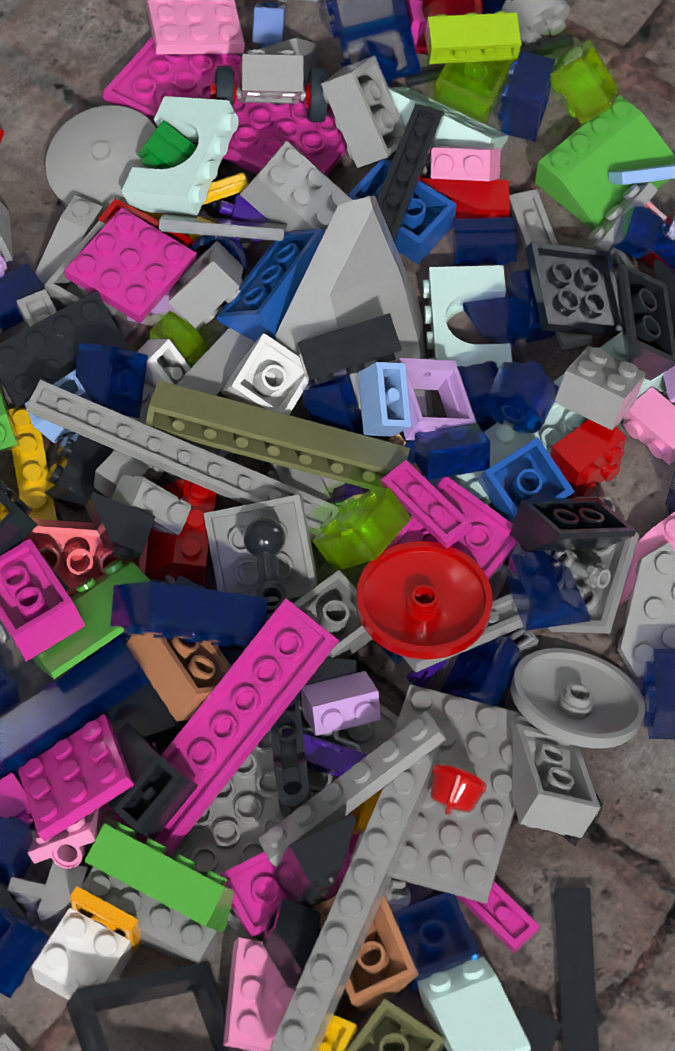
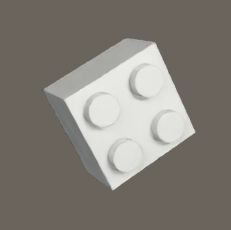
M69 908L32 966L35 982L69 1000L77 988L116 981L133 956L131 941Z

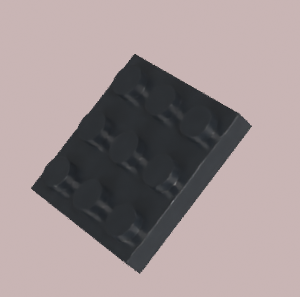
M530 242L525 250L542 330L615 337L623 331L619 312L617 279L610 251Z

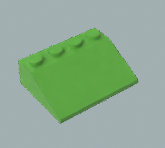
M619 95L538 162L535 184L590 229L594 230L604 224L607 220L605 217L607 212L623 201V193L633 185L609 183L608 172L675 164V155L644 114ZM669 179L649 182L659 189Z
M117 559L104 568V575L96 580L91 577L76 587L78 592L70 598L79 612L85 627L33 657L32 659L38 668L53 679L57 678L168 602L164 594L132 561L124 560L122 562L121 559Z

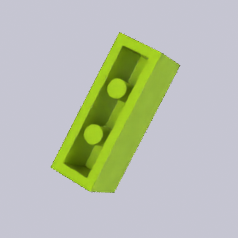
M499 11L494 14L467 13L458 16L440 14L428 17L425 35L429 64L518 59L521 38L517 13Z

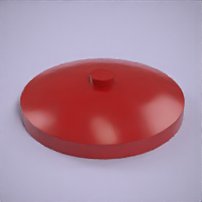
M413 541L398 544L382 551L366 565L357 585L356 609L360 622L366 632L382 647L409 658L439 659L452 656L467 649L480 638L490 620L493 596L490 582L483 569L467 554L451 546L446 549L441 543Z

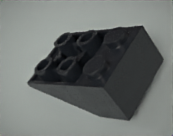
M126 722L116 736L134 786L108 801L107 804L137 832L155 840L199 785Z

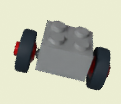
M249 50L248 54H242L239 65L238 90L233 79L232 66H217L215 84H210V99L229 100L232 108L236 103V97L239 103L298 104L299 101H304L305 99L308 120L314 123L325 122L327 105H330L324 99L321 83L327 80L326 69L310 68L308 83L305 86L304 92L303 55H296L295 51L290 50L279 51L278 55H266L264 50Z

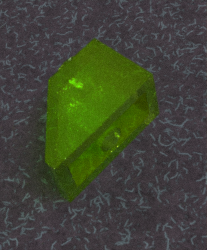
M169 311L150 330V339H170L191 368L210 349L197 330L172 311Z

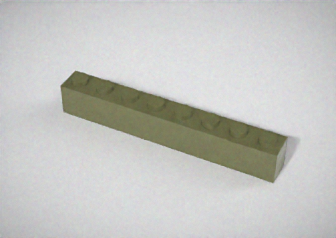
M160 380L157 382L150 401L145 424L180 439L389 495L391 494L382 487L381 479L407 460L410 451L409 447Z

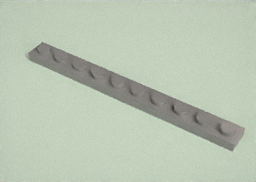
M42 380L39 381L26 407V412L244 505L301 494L309 533L326 540L329 539L342 509Z

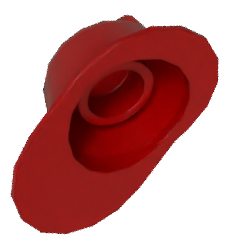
M435 764L432 768L433 778L430 796L434 801L445 806L446 815H450L453 810L471 812L482 794L486 792V783L469 772L443 764Z

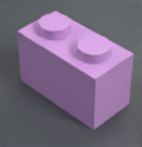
M366 671L305 685L301 689L303 715L315 736L381 720L378 690Z

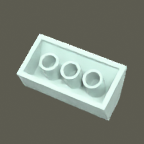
M407 86L389 88L405 128L415 103L444 111V119L433 147L502 148L509 135Z

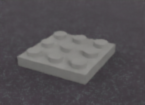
M301 494L203 513L220 604L233 608L256 605V591L260 586L257 558L251 555L245 548L243 537L247 526L253 520L260 517L274 519L284 528L286 534L285 545L277 555L280 584L285 588L287 599L304 596L319 585ZM271 596L266 598L263 603L278 601L280 599L275 596Z

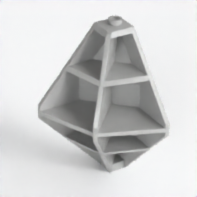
M368 196L339 204L275 335L276 341L299 357L295 346L297 342L390 313L402 351L395 354L396 360L389 363H396L398 358L427 359L422 315L417 296L376 197ZM375 360L364 364L365 368H367L370 365L376 363L377 361ZM346 370L333 374L335 380L324 383L325 386L361 410L358 373L347 375ZM414 389L422 417H434L431 390Z

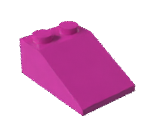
M31 538L0 556V621L25 661L30 660L85 627L73 601Z

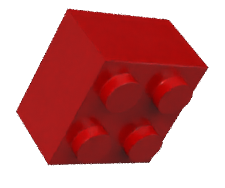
M588 419L552 446L550 456L575 491L568 498L589 497L604 480L607 482L611 481L620 472L626 436L616 426L613 430H610Z

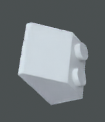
M263 333L237 365L221 393L234 401L289 415L309 382L306 380L300 358Z

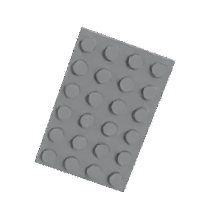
M410 685L393 736L427 711L446 738L440 744V764L469 772L484 781L487 787L486 792L482 794L471 812L453 810L450 815L445 814V806L440 805L431 798L430 787L392 878L487 904L515 813L512 800L513 728L515 724L536 727L521 713ZM360 832V834H359V837H358V840H357V843H356V846H355V849H354V852H353V855H352V858H351V862H352V859H353V857H354V855H355V852H356V850H357V848H358V846H359V843H360V841H361V839H362V836H363L364 832Z

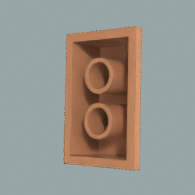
M196 613L147 616L126 643L136 662L140 665L176 721L190 720L231 668V665Z
M385 895L345 986L351 1003L361 1012L380 1004L384 998L386 1000L393 998L418 975ZM336 896L313 906L315 911L322 913L319 923L321 929L325 924Z

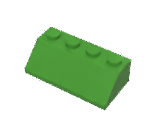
M119 822L115 828L104 823L84 862L208 928L224 932L227 927L234 891L225 886L227 879L208 870L206 876L195 871L197 863L180 854L177 855L176 859L165 855L164 852L167 847L148 838L145 844L134 838L137 833L135 830Z

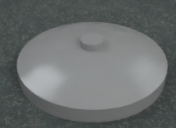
M115 105L91 108L67 121L52 139L46 155L45 168L47 179L58 200L67 207L76 195L102 206L103 213L115 198L128 204L122 193L123 186L132 167L146 168L141 158L137 156V153L155 131V125L140 112Z
M549 648L535 651L519 662L511 681L513 701L521 714L532 725L557 740L579 747L601 749L622 745L636 735L645 714L643 697L634 682L611 663L582 651L565 648Z

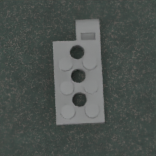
M576 497L599 498L615 512V506L610 497ZM637 532L634 537L602 550H597V548L590 549L589 551L570 550L579 558L578 562L594 567L597 563L605 565L611 573V578L605 588L595 587L594 589L585 584V578L580 576L574 578L573 580L584 591L583 601L588 596H593V598L584 606H580V603L548 616L546 626L551 632H611L639 535Z

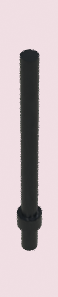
M571 34L553 39L549 37L537 39L536 43L520 47L518 59L538 54L542 57L552 54L553 50L573 46V37ZM514 60L459 62L404 76L407 87H412Z

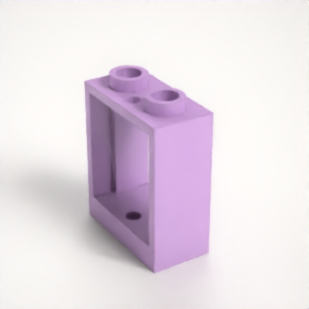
M398 358L396 363H405L411 427L403 431L406 440L463 442L475 426L476 420L456 362ZM414 389L438 390L447 418L422 417Z

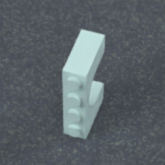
M164 96L154 118L156 125L159 126L164 120L189 141L197 142L198 146L189 159L173 168L150 169L132 167L123 186L122 193L129 206L139 211L197 216L202 204L207 199L210 185L217 176L220 162L227 153L231 137L238 128V116L235 114L229 100Z
M503 265L429 267L428 280H423L422 283L423 298H429V305L424 307L425 324H431V332H426L427 350H432L433 358L428 359L455 361L464 388L503 387L504 378L513 372L511 345L466 343L455 337L447 326L449 319L461 311L469 309H501L504 307L506 289Z

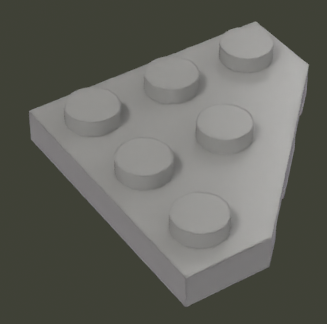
M670 542L640 558L637 563L633 591L630 592L625 613V625L617 647V651L633 678L639 677L675 655V551Z

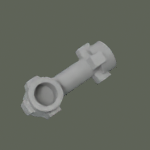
M570 550L556 552L553 555L552 561L556 566L555 571L558 574L566 571L572 579L577 576L586 579L585 584L593 589L595 587L605 588L608 585L611 573L605 565L597 563L594 567L578 562L579 558Z

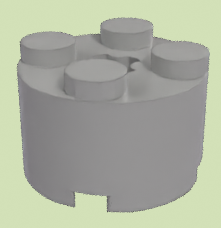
M506 0L502 11L517 13L521 41L525 45L536 43L537 39H541L549 33L553 36L561 33L566 27L564 21L570 13V7L565 0H513L512 2L511 0Z

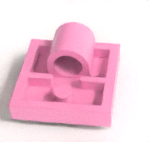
M105 803L46 842L36 832L28 850V854L34 864L52 858L55 864L61 868L71 869L78 866L82 861L88 843L96 840L109 805Z

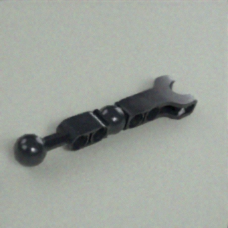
M260 517L253 520L245 529L243 537L245 548L251 555L257 558L260 584L256 591L259 631L285 598L287 599L285 588L280 584L277 555L285 545L286 534L284 528L277 521L268 517ZM271 596L280 599V602L274 606H268L263 603L266 598ZM298 694L270 728L277 795L280 811L284 818L295 811L291 810L288 806H299L311 799ZM284 725H291L296 729L290 736H282L278 733V730Z

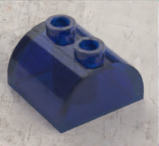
M507 636L495 638L460 653L441 693L503 709L505 701L502 699L506 688L511 687L515 669L521 659L519 647Z

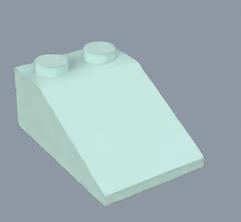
M484 957L469 960L462 965L444 972L435 973L428 978L417 981L425 1015L436 1033L445 1039L444 1046L447 1051L531 1050L525 1033L496 974Z

